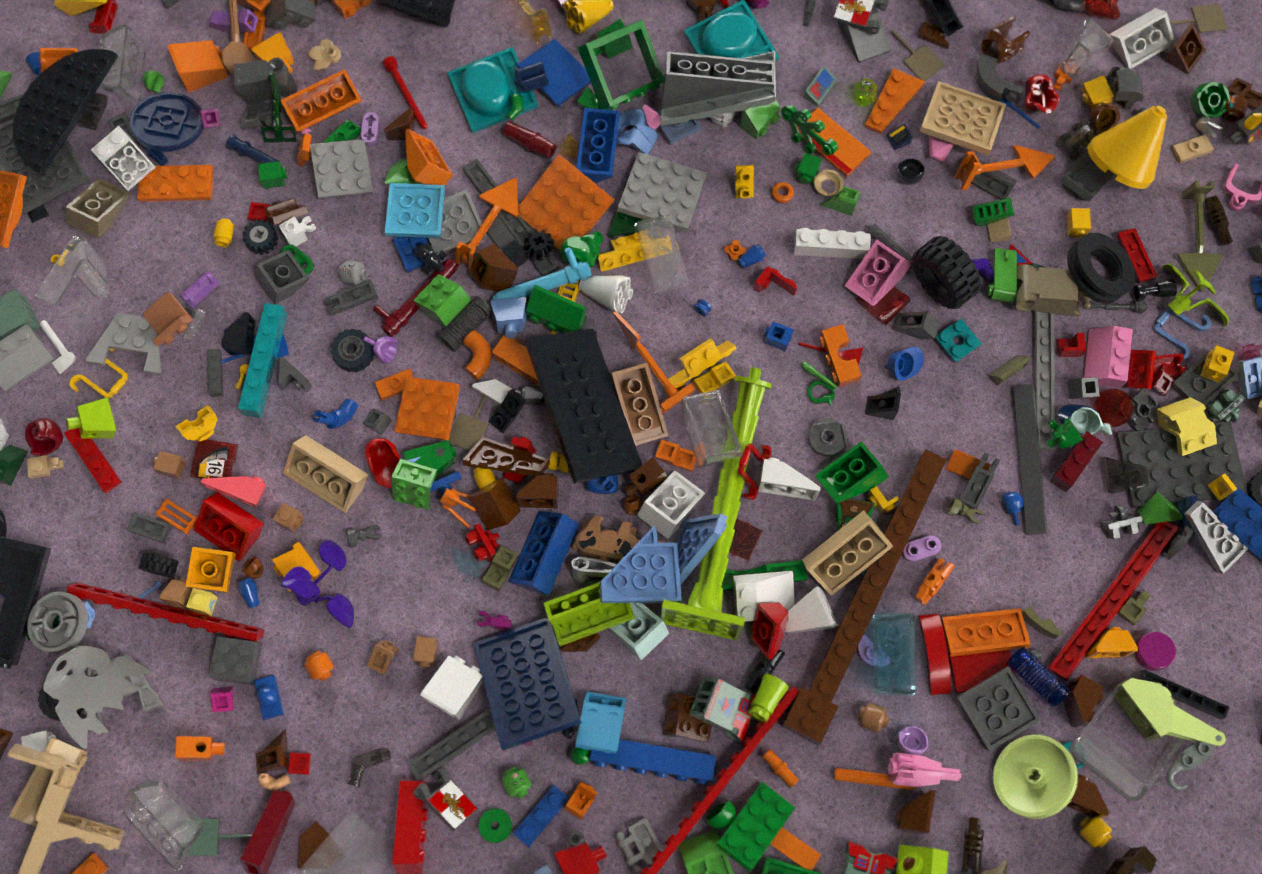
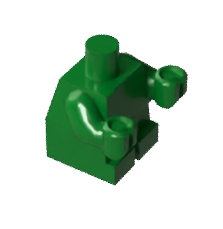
M587 87L577 101L582 110L584 108L601 109L595 93L593 94L592 90Z
M1069 417L1064 420L1065 422L1062 425H1058L1055 419L1048 422L1050 428H1054L1051 432L1053 438L1047 441L1050 448L1058 445L1060 449H1063L1083 440Z

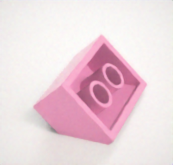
M1118 326L1089 329L1083 378L1098 377V385L1121 389L1128 380L1133 329Z

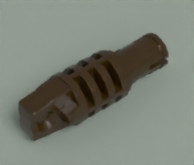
M1217 195L1206 198L1207 215L1212 229L1217 231L1221 246H1224L1225 243L1227 245L1232 243L1233 239L1228 229L1229 221Z

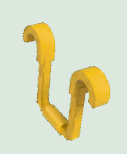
M106 358L105 364L122 375V378H119L112 386L110 392L106 393L83 375L73 376L69 384L75 392H78L76 383L82 380L105 398H113V395H116L125 385V382L128 380V373H125L124 370Z

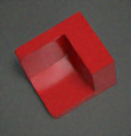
M1076 333L1073 338L1058 339V356L1081 357L1086 351L1085 334Z

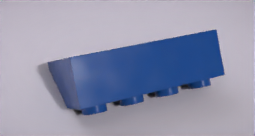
M584 108L576 168L595 184L613 176L620 111Z
M539 511L509 582L532 592L549 596L579 523L561 513Z

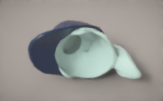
M1068 404L1061 407L1058 411L1060 423L1063 424L1064 420L1069 417L1082 435L1086 431L1090 434L1101 431L1106 436L1112 434L1111 425L1103 423L1098 412L1092 407Z

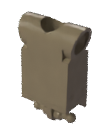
M1026 264L1017 266L1018 292L1016 293V309L1018 311L1033 309L1037 312L1079 316V301L1084 302L1083 307L1085 309L1091 307L1090 301L1092 298L1087 296L1076 285L1069 269L1042 267L1036 269Z

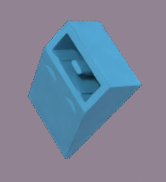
M586 692L581 715L582 723L579 725L576 747L617 754L627 698Z

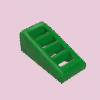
M1011 198L972 207L975 223L979 227L1015 216ZM1003 205H1006L1007 212L1003 211ZM997 207H998V210H999V214H996V209H995V208H997Z

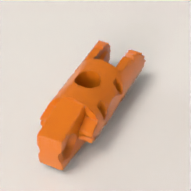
M939 558L921 583L919 591L915 596L919 603L926 605L936 595L954 569L955 564L948 562L944 566V559Z

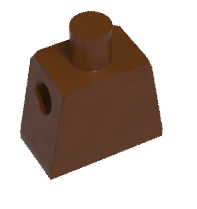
M652 457L629 476L633 482L626 486L624 490L630 498L639 491L644 496L663 483L668 476L655 458Z

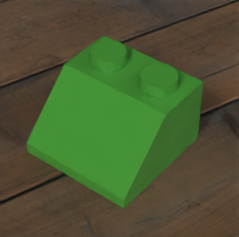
M775 100L770 105L746 108V110L742 111L740 128L756 140L760 136H764L768 132L769 126L772 123L776 124L779 120L780 105Z

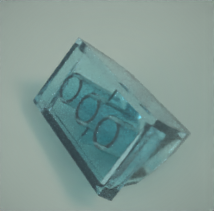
M873 613L874 695L916 696L917 628L914 613Z

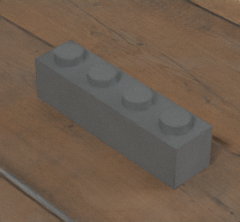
M219 348L207 350L208 390L211 397L223 396L222 352Z

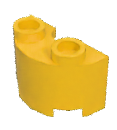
M207 405L197 412L195 420L189 421L186 419L175 427L187 440H198L200 442L208 439L215 432L214 428L217 417L214 411Z

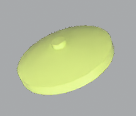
M1028 735L1011 742L999 755L993 773L995 791L1001 802L1015 814L1029 819H1043L1060 812L1072 799L1078 781L1077 767L1069 751L1058 741L1043 735Z

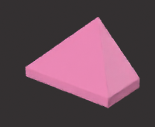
M929 135L930 157L939 161H945L954 143Z

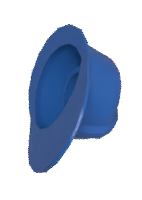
M916 346L894 352L890 355L888 363L884 365V368L888 369L889 373L895 376L897 380L904 381L918 374L924 363L923 352Z

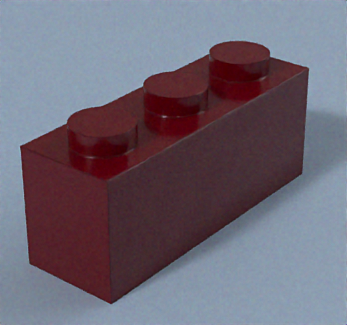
M1088 431L1081 436L1083 440L1075 444L1050 480L1051 483L1064 492H1067L1073 486L1103 443Z

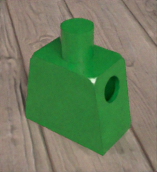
M621 18L597 34V38L625 27ZM627 34L593 50L596 57L605 53L607 58L610 59L632 49L633 45L630 35Z

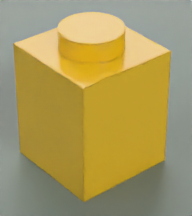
M1071 208L1067 214L1068 236L1082 238L1091 230L1090 209Z

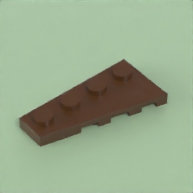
M482 437L463 459V466L531 476L542 475L550 465V459Z

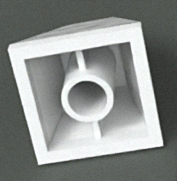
M819 586L810 591L788 611V621L786 622L784 632L790 634L839 627L825 593Z

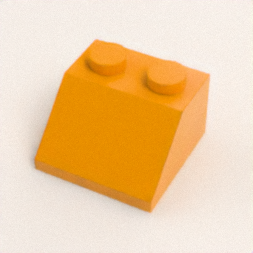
M192 547L185 587L229 593L236 554L228 551Z

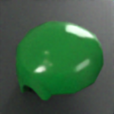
M728 799L725 800L726 802L717 805L710 815L706 817V822L715 830H723L729 827L736 817L735 807Z

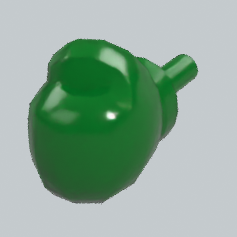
M575 747L570 755L572 762L575 765L585 764L590 760V750Z

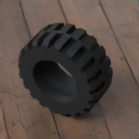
M935 236L913 253L912 269L923 289L927 291L929 296L934 298V301L940 303L943 307H947V309H959L979 293L982 285L980 273L976 269L975 263L969 258L967 252L965 253L962 250L963 248L960 245H957L952 239L949 240L948 237Z

